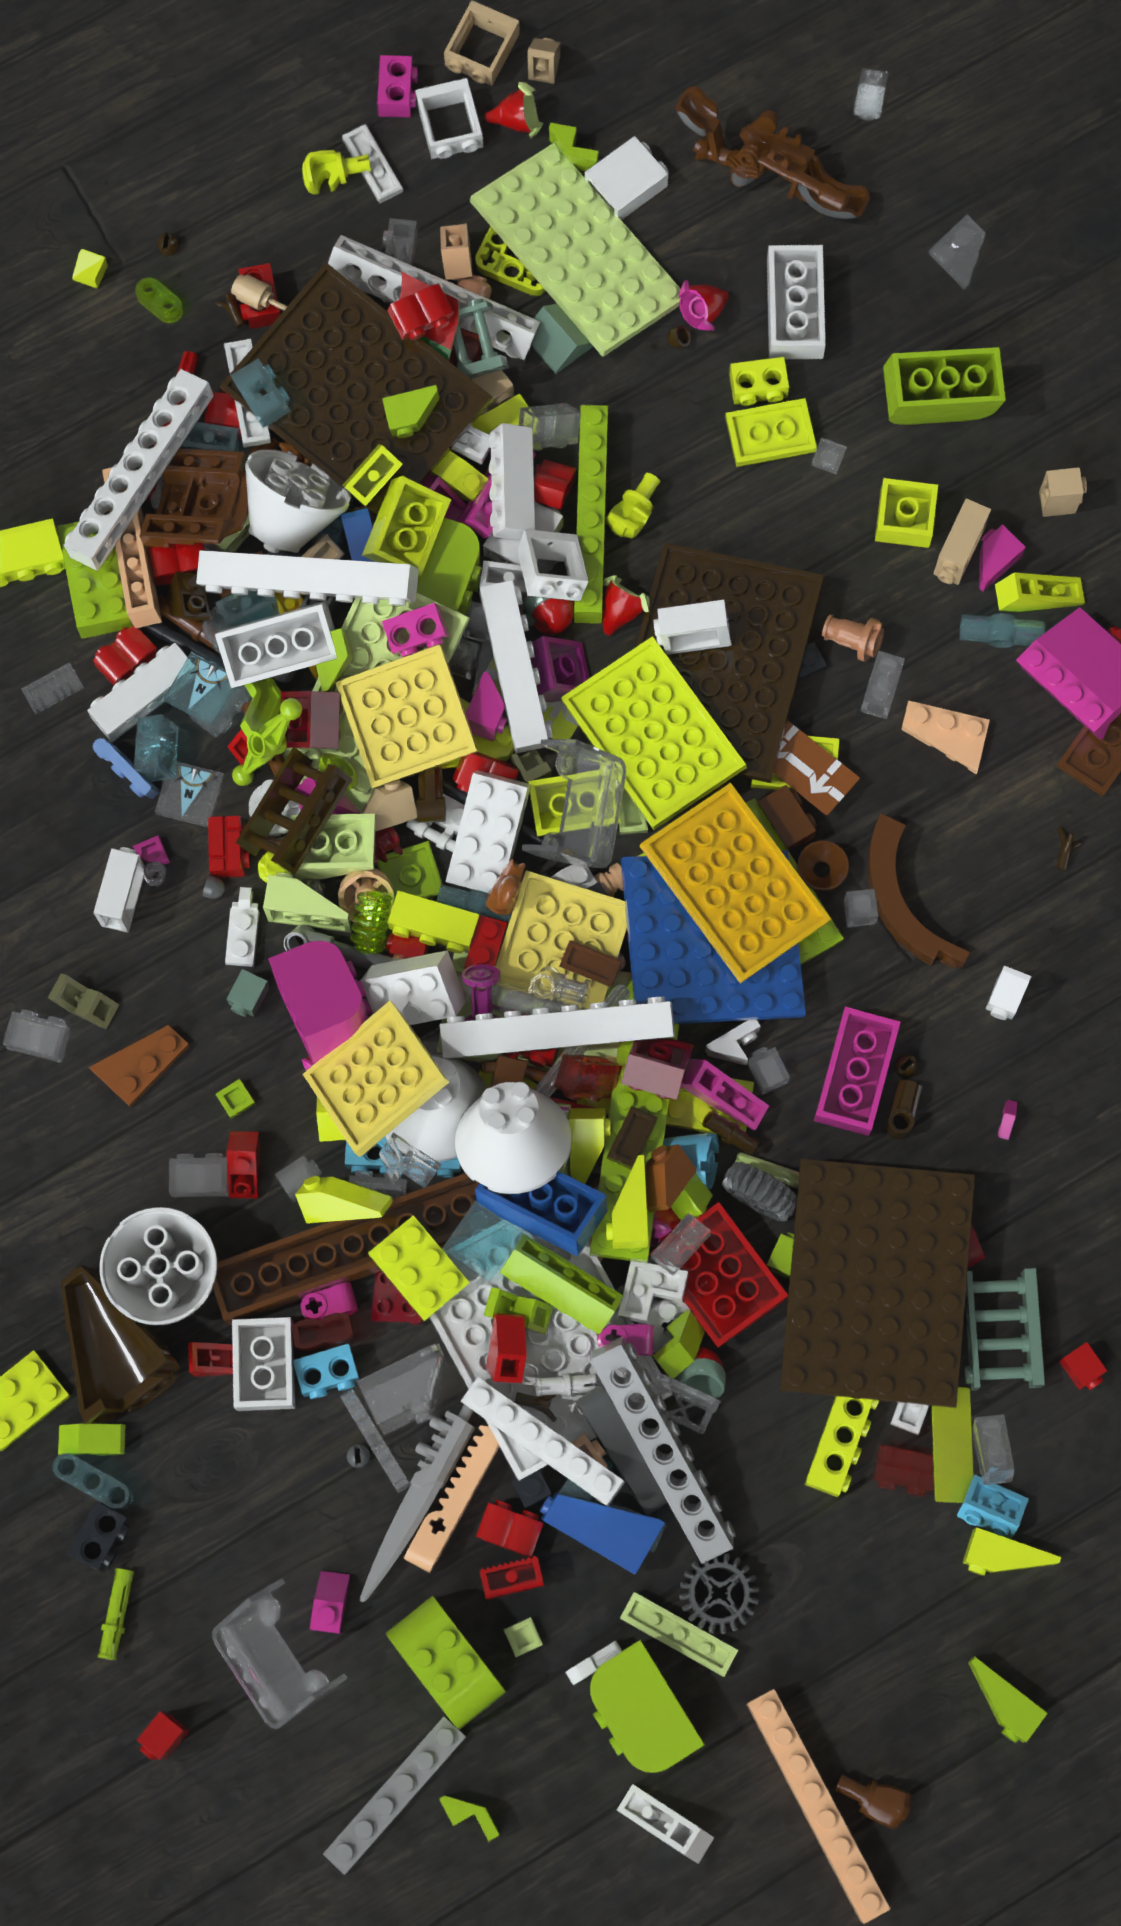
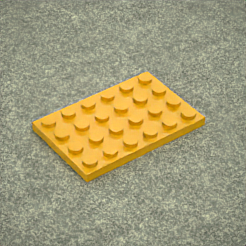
M731 783L640 844V848L740 984L831 920L830 916Z

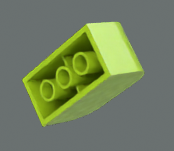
M999 347L892 353L883 366L889 421L894 424L911 425L981 419L994 414L1006 401Z
M443 519L421 576H418L417 593L469 617L473 607V601H471L472 594L480 589L482 569L479 541L470 527L454 520Z
M431 1596L385 1633L444 1713L459 1730L506 1693L505 1689L434 1596Z
M640 1640L603 1663L596 1670L590 1685L591 1699L597 1709L593 1715L601 1729L608 1727L613 1737L609 1739V1742L618 1756L623 1753L627 1760L637 1769L655 1773L668 1769L704 1746Z

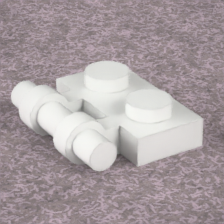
M443 794L446 806V822H434L445 828L442 834L430 828L432 823H418L416 819L408 821L406 827L415 831L414 835L420 838L426 837L435 842L436 847L453 852L456 841L452 840L454 834H458L465 805Z

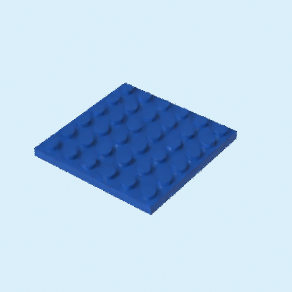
M788 850L781 851L789 861ZM622 857L621 870L634 999H636V1005L648 1004L647 998L665 997V1002H672L674 1024L802 1018L806 1015L798 944L740 984L648 857Z

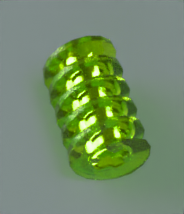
M380 891L357 893V899L361 902L355 904V909L359 912L353 915L356 923L352 924V930L355 933L350 935V940L357 943L355 948L358 951L367 954H377L382 952L385 947V932L388 929L387 921L391 909L390 901L393 898L389 894Z

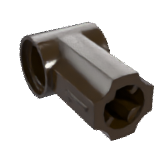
M433 767L419 772L418 823L446 822L442 768Z
M910 1080L898 1081L889 1119L886 1123V1131L894 1139L901 1140L906 1138L914 1126L915 1115L923 1088L917 1082ZM897 1118L903 1119L907 1124V1128L903 1130L896 1128L893 1120Z

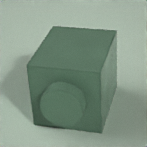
M242 969L227 997L229 1005L232 1006L231 1010L243 1017H246L247 1014L255 1017L270 988L268 981Z

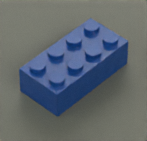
M559 1171L556 1173V1177L547 1184L525 1193L505 1194L488 1190V1187L481 1183L475 1189L477 1205L577 1257L608 1211L605 1194Z

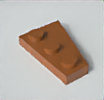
M167 1025L90 1066L89 1069L131 1107L189 1048V1044Z

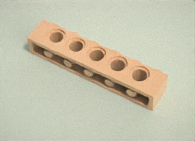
M112 467L102 470L104 483L109 478ZM127 488L121 489L118 493L124 492ZM142 506L115 544L127 615L135 628L162 622L148 552L149 546H144L139 536L144 522Z

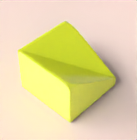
M81 249L72 279L98 289L108 267L106 258Z

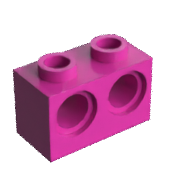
M380 55L377 101L379 116L411 117V107H416V91H412V83H417L418 68L413 67L412 56ZM395 73H403L402 76H394ZM394 97H402L398 101L392 100Z
M436 603L382 621L392 654H401L402 658L417 653V648L425 645L428 648L439 644L442 645L444 644L443 639L450 637L440 606ZM433 619L436 623V629L432 634L427 635L424 632V624L428 620ZM402 629H407L410 633V638L406 643L400 644L397 638L398 633Z

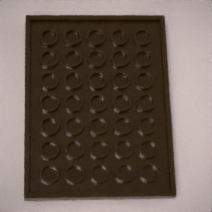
M327 262L323 264L220 385V388L344 490L346 489L342 485L379 444L384 446L403 465L366 506L363 505L375 516L379 513L392 479L404 476L421 485L493 400L489 393L421 338L413 341L410 338L402 340L389 313ZM436 385L440 399L420 431L414 432V435L408 438L392 437L382 398Z
M664 543L649 596V612L644 614L636 647L652 636L657 642L653 621L658 619L657 609L724 600L732 646L668 654L667 657L745 762L747 768L736 776L771 783L825 579L824 575Z
M801 1159L780 1391L947 1408L957 1407L975 1175Z

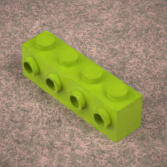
M525 1234L522 1235L500 1271L510 1281L519 1284L536 1297L543 1299L560 1312L567 1314L584 1327L591 1329L599 1335L615 1313L623 1297L622 1294Z

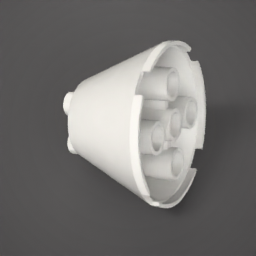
M258 450L249 455L245 464L250 524L248 532L264 542V548L270 552L278 553L280 550L297 553L301 547L348 509L351 495L313 464L310 467L296 461L297 455L276 450Z
M442 1054L430 1055L449 1083L385 1136L396 1151L417 1161L434 1163L457 1158L455 1135L460 1119L466 1110L487 1089L480 1075L471 1066L457 1058H443Z
M506 1082L486 1089L482 1096L463 1114L455 1135L456 1154L464 1172L473 1181L476 1180L487 1186L488 1190L505 1194L529 1192L550 1182L556 1177V1173L564 1162H567L572 1145L570 1125L562 1109L553 1100L530 1089L523 1082Z
M170 1208L145 1209L124 1219L112 1235L107 1238L100 1257V1278L108 1299L125 1316L149 1325L170 1324L191 1315L209 1296L217 1274L216 1251L207 1231L189 1215Z

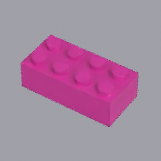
M848 1007L844 1008L816 1110L815 1122L866 1136L870 1135L900 1021Z

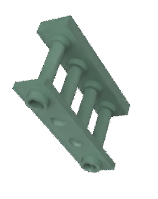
M483 299L468 302V307L459 309V320L470 316L474 317L483 355L480 361L472 363L471 360H468L458 324L453 343L458 361L456 368L470 379L509 368L507 358L503 355H498L493 350L484 312L494 309L493 304L487 301L484 302Z
M1036 1268L1024 1269L1021 1272V1277H1017V1280L973 1282L972 1271H967L965 1310L969 1366H965L966 1384L971 1383V1391H975L980 1388V1380L1024 1378V1381H1029V1388H1041L1045 1385ZM1017 1291L1018 1294H1022L1023 1305L1019 1306V1309L975 1310L974 1293ZM1019 1320L1025 1326V1334H1022L1021 1338L977 1339L976 1322ZM1022 1349V1352L1027 1353V1363L1023 1364V1367L979 1368L978 1351Z

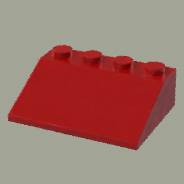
M719 1202L649 1253L659 1266L688 1271L689 1275L683 1301L717 1347L735 1337L788 1299V1294Z

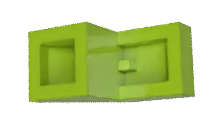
M550 123V142L556 144L570 164H573L577 170L587 171L598 163L599 151L575 147L576 127Z
M340 628L330 631L337 659L316 664L323 692H333L337 687L335 682L341 680L353 659L348 633L345 629Z
M491 1287L483 1316L494 1320L495 1313L523 1315L526 1330L546 1335L553 1306L536 1299L520 1297L502 1289Z
M688 1309L666 1327L673 1336V1339L653 1355V1358L672 1380L695 1361L705 1333L704 1328Z
M123 1424L59 1425L58 1455L92 1454L106 1456L124 1454L125 1425Z
M446 1795L439 1798L453 1826L475 1814L488 1841L500 1835L486 1807Z

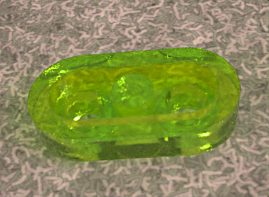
M144 278L138 282L135 289L136 296L145 308L165 323H174L181 318L183 307L181 300L154 278ZM148 287L153 288L149 293L144 291ZM166 304L173 305L170 309L164 308Z

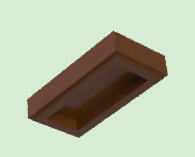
M569 940L559 967L612 988L623 961Z

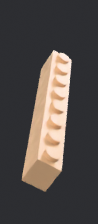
M772 1689L746 1703L860 1922L865 1924L890 1910L776 1691Z

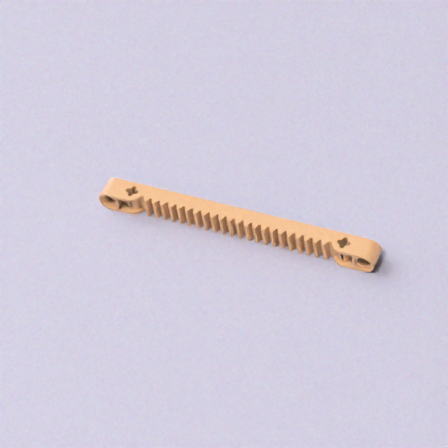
M591 1236V1238H590L589 1241H588L590 1245H591L592 1236ZM597 1257L601 1263L603 1257ZM480 1425L479 1430L483 1436H474L473 1440L477 1447L469 1446L467 1449L472 1456L462 1458L466 1467L456 1468L460 1478L452 1477L450 1479L455 1486L454 1489L446 1488L445 1492L449 1498L439 1499L443 1506L442 1511H434L428 1514L405 1554V1560L428 1573L432 1571L500 1447L489 1426ZM440 1519L444 1520L443 1526L446 1530L433 1534L434 1528L431 1526V1523L433 1521L438 1523Z

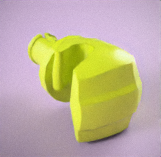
M334 150L309 153L302 167L305 187L313 195L319 193L325 179H329V187L331 192H333L340 182L341 184L347 183L346 178H348V175L371 171L368 154L344 159V156H341V152H335Z
M645 473L635 491H625L623 500L609 512L605 523L611 528L613 533L620 537L631 539L639 534L653 509L649 499L660 484V480L655 475Z

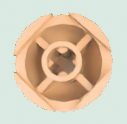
M376 868L349 873L340 884L338 892L339 906L349 914L350 920L354 923H378L385 919L392 910L394 902L393 885L386 874Z

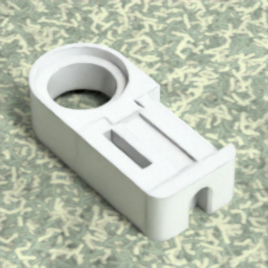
M614 1641L568 1670L566 1674L572 1684L575 1685L596 1672L603 1663L621 1653L622 1650L617 1641Z

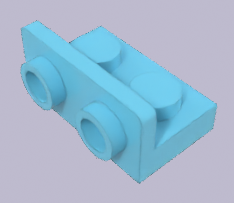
M974 1474L957 1516L964 1519L970 1525H977L994 1534L1012 1539L1020 1525L1028 1498Z

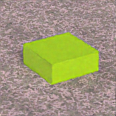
M240 1079L216 1093L217 1098L231 1119L255 1105Z

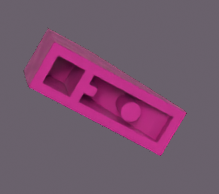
M690 1059L682 1088L750 1129L756 1130L769 1105L706 1060Z

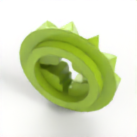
M325 753L319 759L321 771L324 772L330 763L352 778L346 791L356 787L358 778L354 768L347 760L332 753Z

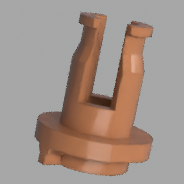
M830 614L825 621L822 636H824V640L830 639L840 645L857 650L858 660L867 662L871 656L875 657L879 652L883 641L884 629L881 628L882 623H880V620L870 618L866 624L847 619L834 618Z

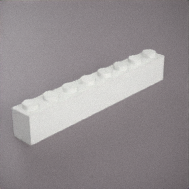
M200 551L196 584L206 587L205 591L210 593H222V589H232L231 593L237 595H248V591H258L257 595L274 597L275 592L284 593L283 597L300 599V594L310 595L309 599L326 601L327 596L336 597V601L352 603L353 598H360L362 603L379 604V600H389V605L406 606V602H416L419 569L410 564Z
M665 997L647 998L648 1004L636 1005V999L619 1001L618 1007H607V1002L590 1004V1009L579 1010L578 1005L561 1006L562 1012L550 1013V1008L532 1009L533 1015L525 1016L521 1015V1011L504 1012V1018L494 1019L493 1013L475 1015L476 1020L464 1021V1016L448 1017L447 1023L440 1024L443 1058L675 1037L672 1002H665Z

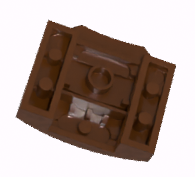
M178 449L162 473L165 486L157 513L146 514L139 535L143 545L170 548L173 544L194 545L196 542L220 544L225 537L241 531L249 513L246 472L244 471V452Z

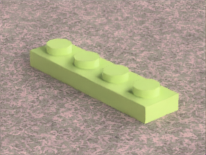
M635 1592L620 1617L621 1620L723 1677L738 1652L732 1646Z

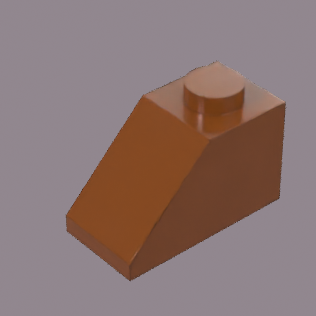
M679 1144L659 1146L651 1153V1158L645 1165L646 1203L649 1212L670 1209L697 1171Z

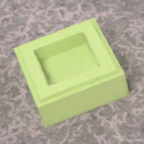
M531 1617L504 1629L516 1657L543 1645Z

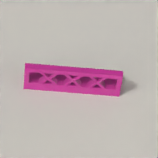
M489 467L484 474L488 478L487 482L482 486L474 501L468 502L457 521L467 525L484 539L489 537L493 531V527L490 524L492 500L489 494L492 486V477Z

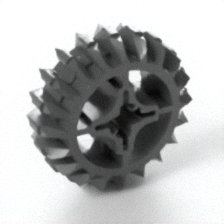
M734 1162L731 1168L727 1170L722 1185L739 1202L776 1221H787L789 1216L793 1214L797 1204V1196L781 1181H778L765 1171H761L757 1167L743 1162Z
M727 1553L723 1557V1562H719L717 1556L712 1559L713 1563L705 1560L704 1566L701 1568L696 1562H693L691 1566L696 1573L694 1575L688 1571L684 1573V1576L691 1580L690 1584L686 1582L680 1583L681 1588L688 1589V1594H680L679 1599H689L690 1603L684 1605L682 1610L685 1612L691 1608L693 1609L694 1613L688 1618L690 1622L694 1621L697 1616L702 1619L697 1626L699 1629H702L706 1622L710 1623L709 1633H714L715 1625H720V1633L725 1634V1624H729L732 1631H736L737 1625L735 1620L738 1619L741 1624L745 1625L747 1620L742 1614L745 1612L753 1616L754 1610L747 1606L749 1603L757 1605L759 1601L756 1598L750 1597V1593L759 1592V1587H749V1583L756 1580L755 1575L747 1579L744 1575L749 1571L750 1567L746 1565L740 1571L737 1566L740 1564L741 1559L736 1558L733 1565L728 1563L730 1555ZM724 1569L730 1571L733 1575L724 1582H717L708 1575L707 1571ZM700 1578L708 1589V1597L698 1606L695 1599V1586ZM740 1581L743 1587V1601L738 1609L730 1597V1591ZM710 1583L718 1589L731 1583L726 1589L727 1593H724V1595H727L724 1601L718 1598L710 1604L707 1603L712 1598L711 1594H714L711 1591L713 1587ZM718 1604L728 1610L732 1616L713 1618L705 1614V1612L713 1605Z

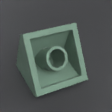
M558 304L543 306L534 319L540 321L531 346L555 374L593 347Z

